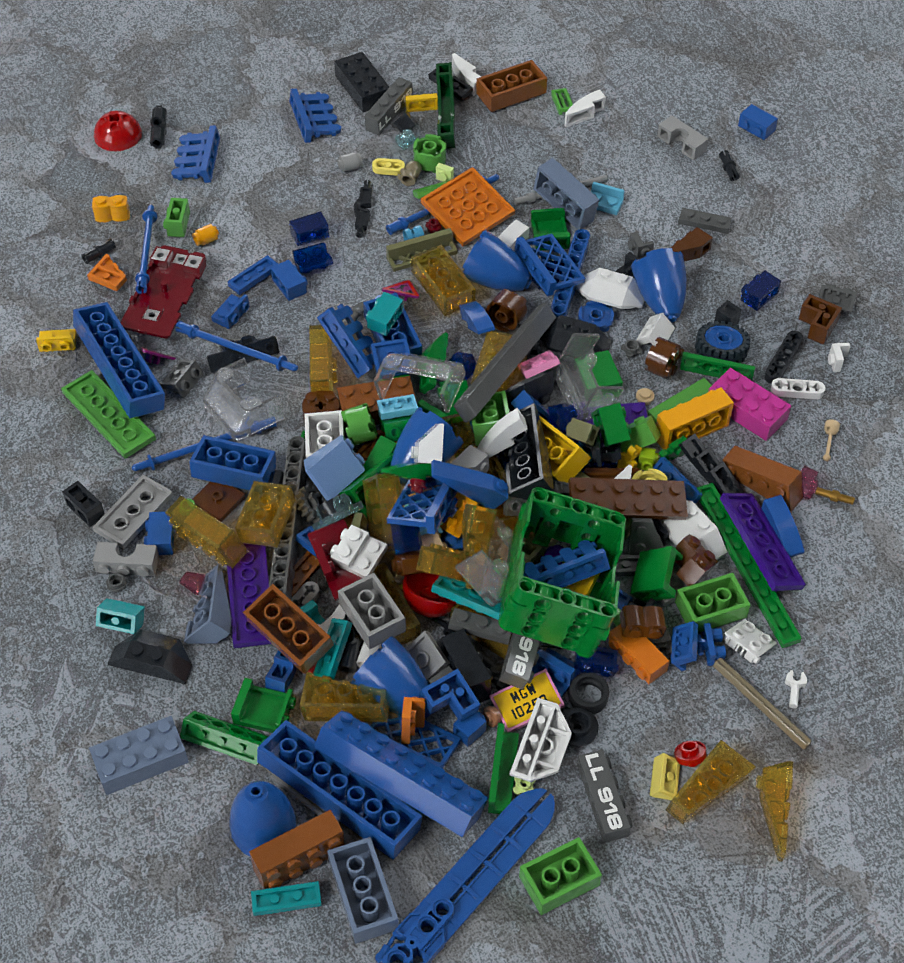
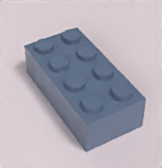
M554 158L540 165L533 189L553 208H564L565 218L576 229H583L592 223L599 203L597 196L590 192L584 184L580 183L572 173H569Z
M172 716L89 747L106 795L189 763Z
M371 837L327 850L329 864L355 944L393 932L399 925L398 917Z

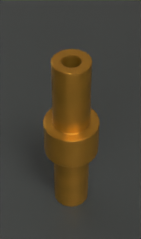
M817 487L815 492L816 495L830 498V501L834 502L841 501L853 505L855 497L841 494L840 491L834 489L830 491Z

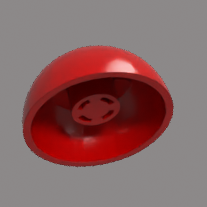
M110 111L102 115L94 127L95 143L107 151L127 150L135 146L142 137V130L138 121L124 111Z
M426 572L404 577L403 595L408 606L414 612L428 618H438L447 615L456 608L458 604L455 601L440 597L438 594L431 592L432 584L440 575Z

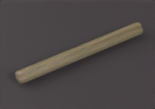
M719 658L714 662V668L802 749L810 746L811 739L724 659Z

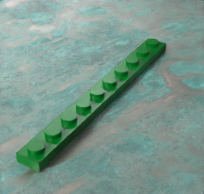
M710 483L697 487L703 494L699 502L708 518L717 526L731 559L781 648L800 643L802 638L776 592L771 590L765 577L759 570L757 563L720 500L721 496L714 484Z

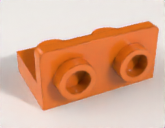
M404 697L401 744H410L411 736H415V728H423L425 725V698Z

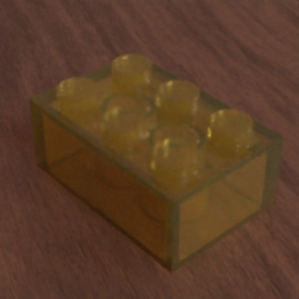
M258 481L253 482L235 526L240 542L278 547L296 501L291 486Z

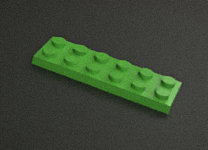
M93 370L61 388L62 393L124 459L156 440L155 434L138 417L129 419L114 392Z

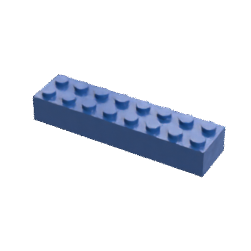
M108 302L74 309L73 327L129 419L164 410L165 392Z
M343 710L321 727L314 748L461 837L478 821L489 799L481 791L473 789L461 779L453 777L441 767L433 765L424 757L416 755L404 745L396 743L387 735L381 734L371 728L369 724L359 721L352 714Z
M287 720L257 747V762L324 811L331 809L338 821L363 839L371 837L373 846L392 860L420 831L421 814L392 794L314 748L316 741Z

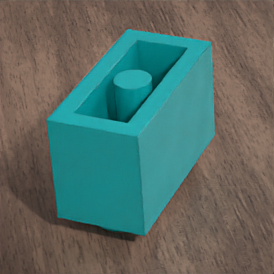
M383 292L381 297L376 299L373 309L367 312V328L387 336L403 312V299Z
M106 598L97 607L96 626L135 634L143 626L145 606Z

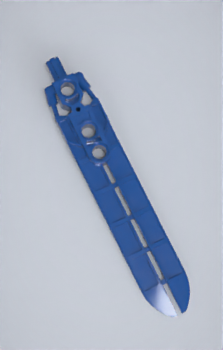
M543 788L529 790L511 801L415 910L409 913L398 925L388 943L384 944L379 953L375 955L376 963H392L396 960L402 963H413V957L417 955L423 959L421 963H430L444 948L446 942L548 827L554 814V796L550 793L532 813L529 812L547 790ZM526 817L527 819L523 822V824L515 831V833L511 837H509V835L514 831V829ZM504 841H506V843H505V844L500 848V850L492 857V859H491L490 861H488V859L490 858V856L498 849V847H499ZM482 865H485L484 868L467 886V882L475 875V873L482 867ZM462 889L463 891L461 892V894H460V895L453 901V903H452L451 900H452V899L459 893V891ZM444 909L448 913L442 916L437 914V911ZM430 926L433 930L427 933L422 931V928ZM395 939L404 941V943H396L390 948Z

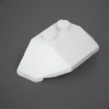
M598 268L583 275L586 278L585 282L577 284L575 288L588 300L620 309L642 308L645 303L633 277L608 269Z
M686 500L688 518L686 520L661 519L662 525L668 531L667 536L676 546L683 538L690 534L698 538L701 545L715 555L716 560L727 554V549L717 526L693 501Z
M537 698L510 771V776L533 782L559 772L572 732L557 703Z

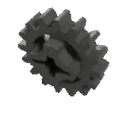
M308 484L298 490V493L295 495L298 499L295 503L299 504L300 507L297 509L302 510V517L305 516L308 522L312 520L314 525L326 523L327 521L324 522L317 508L318 505L326 502V499L316 488V485L310 486Z

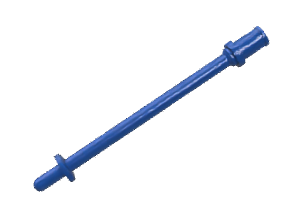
M497 174L488 178L482 176L489 184L499 180V175ZM425 208L407 218L401 216L397 221L386 225V230L389 235L405 230L410 223L430 214V212Z
M149 205L142 214L146 225L140 272L135 277L137 282L135 290L139 294H142V290L143 293L147 292V284L150 281L147 267L152 224L158 218L153 205Z
M182 321L176 324V327L180 328H175L176 332L188 335L191 339L199 337L276 365L278 371H283L284 368L291 371L298 370V366L288 362L285 355L277 358L201 331L195 324L189 325Z
M272 415L258 421L255 419L249 426L214 438L231 440L252 432L258 435L261 434V431L277 427ZM199 443L154 458L147 455L148 460L132 465V470L139 471L151 467L153 471L157 464L195 452Z

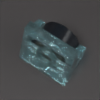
M345 493L338 495L317 506V516L320 521L313 524L312 527L315 531L345 519L363 509L364 506L361 501L352 504L350 498Z

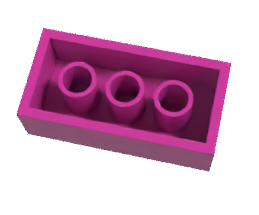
M732 368L728 369L708 390L709 392L710 390L722 387L734 402L730 418L765 441L788 420L792 406Z

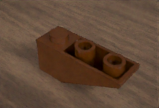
M696 227L693 231H689L681 240H677L670 248L674 252L681 251L684 262L698 259L711 250L713 237Z

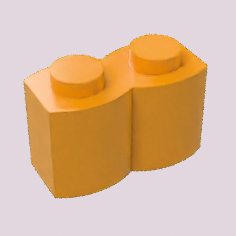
M97 196L93 198L92 208L95 221L109 222L113 220L121 222L129 220L130 209L127 196Z

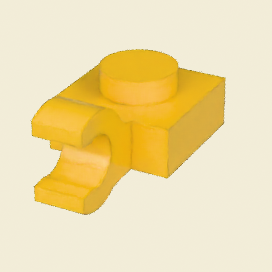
M637 444L634 447L631 445L627 453H621V459L615 462L612 468H626L629 464L632 468H636L638 463L634 459L641 453L642 448Z

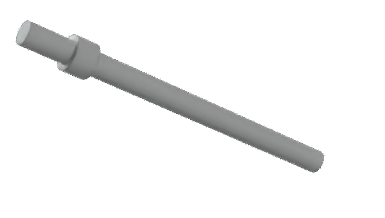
M607 175L580 181V183L587 187L591 186L593 182H606L608 178ZM531 192L527 193L526 196L514 198L515 205L526 202L532 203L542 197L538 193Z

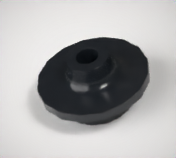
M575 707L567 709L562 713L572 732L568 743L570 746L582 747L595 740L598 735L599 724L592 712L584 708Z

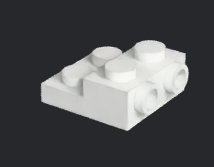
M351 525L349 529L345 528L342 531L341 541L339 545L335 544L332 547L330 555L334 565L364 578L373 573L388 546L386 543L370 537L369 532Z

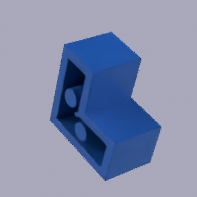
M458 669L422 688L419 695L420 698H425V707L430 715L449 705L459 722L477 713L481 705Z

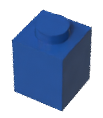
M480 712L471 715L461 722L457 720L453 723V734L460 737L467 747L486 732V718Z

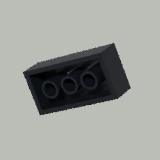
M363 52L334 61L336 78L363 113L369 111L388 90L389 85Z

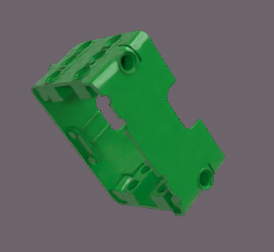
M536 487L532 489L527 502L521 506L518 521L512 533L498 619L499 626L508 632L575 651L578 656L592 657L601 641H606L611 624L617 615L620 581H616L615 585L614 582L616 565L623 552L625 516L620 512L544 488ZM533 532L532 543L547 547L551 538L571 544V550L579 548L578 543L583 540H588L590 543L595 542L596 550L602 548L605 550L610 569L600 573V583H595L589 596L573 592L567 588L563 589L524 577L525 552H521L524 546L523 538L529 537L530 533Z

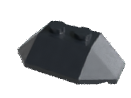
M563 315L556 317L540 337V340L549 350L573 357L607 351L611 345V340L596 324Z
M550 368L505 390L509 411L515 409L511 402L523 390L541 405L547 404L554 390L557 370Z
M142 629L116 645L108 661L109 666L185 685L193 668L180 639Z

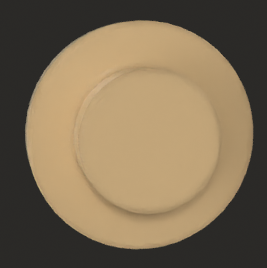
M648 388L639 389L636 393V399L638 402H645V406L649 405L654 400V392Z

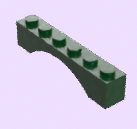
M452 62L437 63V136H440L441 140L446 143V149L456 148Z

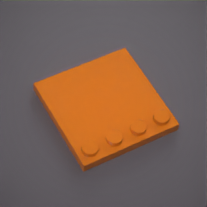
M473 167L422 197L420 202L439 220L445 229L451 228L453 237L462 246L478 238L484 230L489 231L515 214V209Z

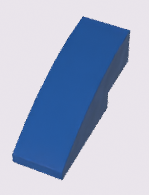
M474 301L459 305L461 317L467 322L468 329L477 334L495 330V326L487 312L478 302Z
M782 495L763 500L761 509L790 558L803 554L805 551L797 526Z
M279 650L274 656V664L265 677V688L286 693L298 668Z

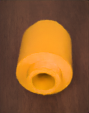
M212 224L195 230V233H192L193 240L197 246L211 243L217 240L219 235L217 227Z

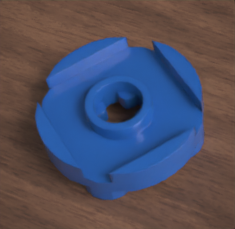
M589 301L585 306H581L578 313V320L596 324L602 332L609 330L614 319V311L611 307L609 308L606 304Z

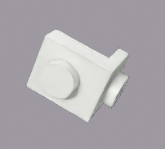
M850 343L832 344L828 355V363L832 366L833 372L841 371L844 361L843 357L848 356Z

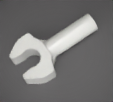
M791 670L786 676L785 684L791 687L789 707L797 708L799 689L806 687L807 677L802 672L799 681L793 679V670Z

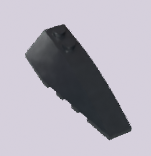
M534 403L519 410L525 418L528 430L513 437L515 444L509 450L508 456L510 460L509 463H506L505 468L508 495L528 500L532 489L536 487L554 492L547 444Z

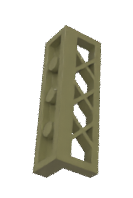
M451 228L386 246V258L393 272L458 254V250L453 243ZM450 246L451 250L446 251L442 250V248ZM429 251L436 252L433 255L426 254ZM415 255L419 256V259L414 260L410 259V257ZM401 260L403 263L395 265L394 261Z

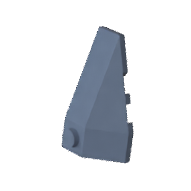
M219 564L205 575L199 591L201 598L192 610L195 612L193 621H188L184 642L187 644H216L223 638L228 637L231 632L230 608L222 566Z

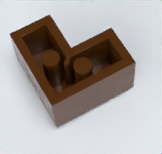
M809 294L802 304L799 320L811 325L807 338L824 345L839 321L842 307Z
M690 534L683 538L675 547L683 555L682 560L675 561L681 567L676 575L687 586L698 583L719 562L711 551L706 550L701 545L698 538Z

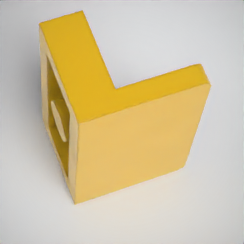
M437 93L405 96L406 112L438 110Z

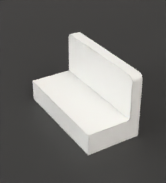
M664 313L651 316L636 341L639 345L651 343L656 346L658 342L655 340L658 337L669 340L675 327Z

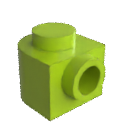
M642 447L638 457L637 468L644 471L653 468V464L657 463L659 456L658 453H655L656 449Z

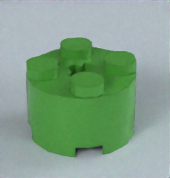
M426 134L421 139L417 138L413 145L414 161H418L421 164L422 170L436 173L437 164L445 165L446 143L441 140L440 136L434 134Z
M367 403L341 411L342 418L347 424V428H345L347 436L351 439L354 446L378 439L376 425L371 414H369L371 410Z

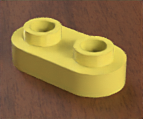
M378 158L372 162L373 172L380 175L397 176V174H401L400 170L402 168L405 169V163L399 159Z

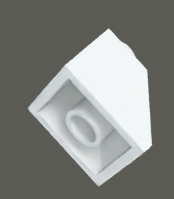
M435 424L415 442V446L411 447V458H414V462L431 463L433 460L442 461L444 424Z

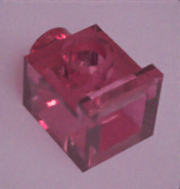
M804 465L801 470L803 498L810 500L818 487L819 481L816 480L818 472Z

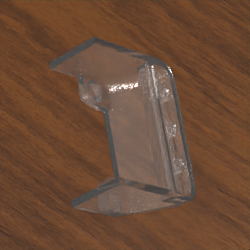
M573 333L559 358L560 364L554 367L556 370L555 379L572 418L586 422L592 419L591 413L596 409L616 404L624 391V387L599 386L592 372L593 367L597 363V356L593 348L600 335Z
M391 353L383 359L373 382L379 399L382 400L396 371L443 380L445 383L440 391V397L444 411L449 413L464 379L465 370L464 366L458 362L410 353Z
M245 358L220 368L215 373L203 397L204 407L225 431L236 440L244 439L285 418L279 394L262 402L259 398L253 396L241 400L233 392L234 389L251 382Z
M487 507L463 522V526L486 550L487 555L481 550L457 564L455 569L484 601L493 607L501 602L506 585L513 532Z

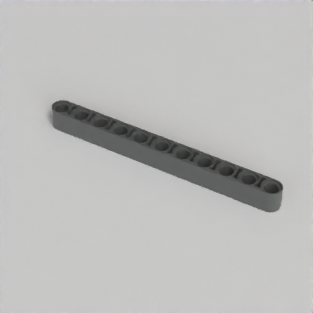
M547 302L542 303L532 311L454 404V408L464 422L470 421L482 410L556 319Z
M295 436L288 442L269 587L274 584L291 601L298 552L296 535L300 533L302 510L297 509L300 506L295 503L298 499L295 495L298 493V490L306 486L307 478L304 466V459H306L305 440L301 436Z

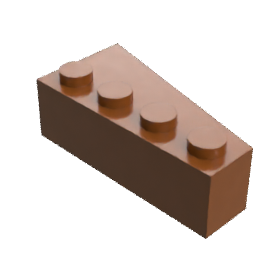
M734 446L722 459L735 479L767 499L782 495L790 513L803 499L802 473L797 469L738 446Z

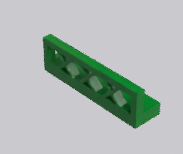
M683 352L680 370L720 378L728 369L732 368L752 381L756 366Z
M193 711L183 719L180 733L181 739L255 765L259 764L257 762V747L268 738L266 735L197 711Z
M498 723L488 803V813L501 814L511 803L514 777L510 776V771L517 755L519 733L504 732L505 724Z

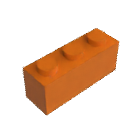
M621 624L609 632V646L613 651H617L622 656L623 661L636 671L640 679L650 684L667 672L669 660L647 637L631 638L624 636Z

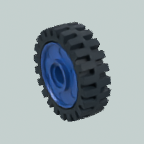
M714 321V323L708 322L707 325H702L697 333L696 353L702 356L741 363V361L743 362L747 358L750 336H748L747 332H744L745 329H739L737 324L732 326L731 322H728V324H725V321H721V323L718 321Z

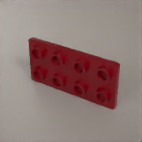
M344 519L308 533V538L335 601L339 600L338 590L362 579V577L334 565L331 560L330 551L335 544L339 545L342 531L345 528L348 529Z

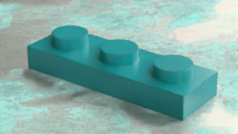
M332 618L327 634L331 637L334 646L317 661L312 677L328 682L334 681L353 623L347 620Z
M319 881L251 891L253 916L322 906Z

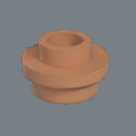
M495 706L484 708L483 715L486 718V724L490 727L497 726L501 722L499 710Z

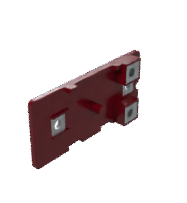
M166 245L156 246L148 264L147 274L150 276V281L147 284V292L143 293L142 290V294L135 292L134 296L131 295L129 299L130 305L120 322L123 328L160 338H170L181 317L179 311L182 305H187L194 291L192 286L195 280H200L207 266L205 254L195 251L189 253L188 250Z

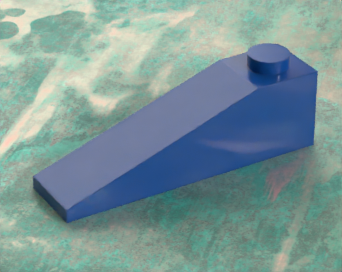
M438 460L431 461V474L433 478L492 511L508 499V484L491 474Z

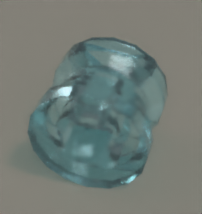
M405 129L402 134L396 135L395 140L397 145L405 150L409 147V144L412 145L416 138L411 130Z

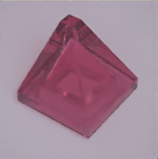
M186 572L180 579V584L195 595H199L205 575Z

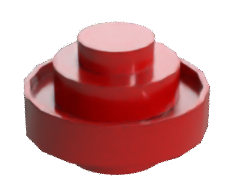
M699 741L682 742L675 748L674 752L677 763L688 767H695L707 758L706 747Z

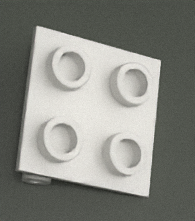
M746 619L726 631L723 638L726 641L725 644L733 650L735 649L736 652L743 648L740 655L743 656L745 654L744 658L751 664L753 662L758 664L761 660L760 656L777 645V642L768 634L760 631L752 622Z

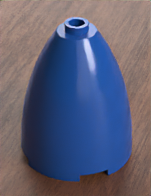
M487 230L481 233L480 240L473 246L462 267L464 270L459 275L478 285L501 291L503 289L523 291L524 288L528 289L532 282L530 279L531 274L521 258L505 242Z
M672 248L649 251L646 253V257L633 261L631 269L643 299L656 315L664 313L671 323L675 322L681 314L686 296L687 277L683 254L681 251L674 252Z
M418 407L400 434L393 452L391 466L416 463L414 458H411V447L415 446V442L435 424H444L442 462H447L463 445V440L459 436L456 437L452 431L453 428L438 415L431 411L425 413L421 407ZM391 475V481L397 486H405L408 482V479Z
M391 636L382 643L381 649L379 648L373 655L368 657L353 676L355 680H352L350 683L377 704L402 714L404 697L420 698L421 689L429 684L414 658L396 638ZM425 707V717L427 718L430 714Z
M253 781L245 785L234 798L230 810L229 825L232 839L241 852L250 856L249 851L297 827L295 813L289 799L278 787L269 782Z

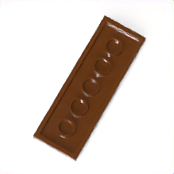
M570 477L568 480L570 497L620 512L625 518L686 520L688 518L684 481Z

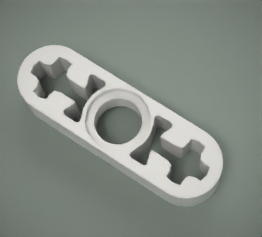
M776 378L772 381L770 391L778 397L820 399L824 395L825 385L820 381ZM799 386L802 388V391H796L793 387Z

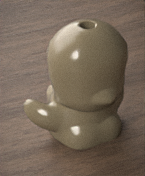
M418 161L408 162L405 169L402 168L400 170L401 174H397L398 179L405 186L414 185L421 173V164Z

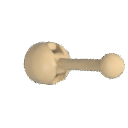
M827 420L825 422L824 430L829 436L826 454L823 456L824 461L831 459L829 453L832 435H836L840 429V423L836 420Z

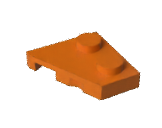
M105 254L87 274L88 280L114 291H118L127 281L126 275L122 270H119V266L116 263H113L109 254Z

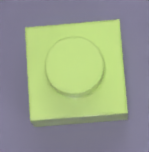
M438 163L436 166V179L443 182L454 179V167Z

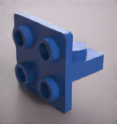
M547 648L545 651L539 649L537 652L539 658L536 665L532 667V671L536 674L547 669L562 698L569 689L572 680L581 673L582 667L551 648Z

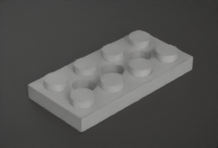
M142 475L93 526V531L125 549L145 527V521L149 520V512H159L174 496L173 491ZM144 496L151 497L149 500L146 501L141 500V498ZM138 509V512L134 514L129 513L130 510ZM118 523H126L123 527L116 526Z

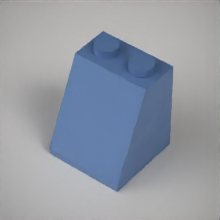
M340 435L304 459L307 475L326 501L337 496L365 471V460L360 453L356 455L353 450L355 448L349 438L345 439L343 435Z

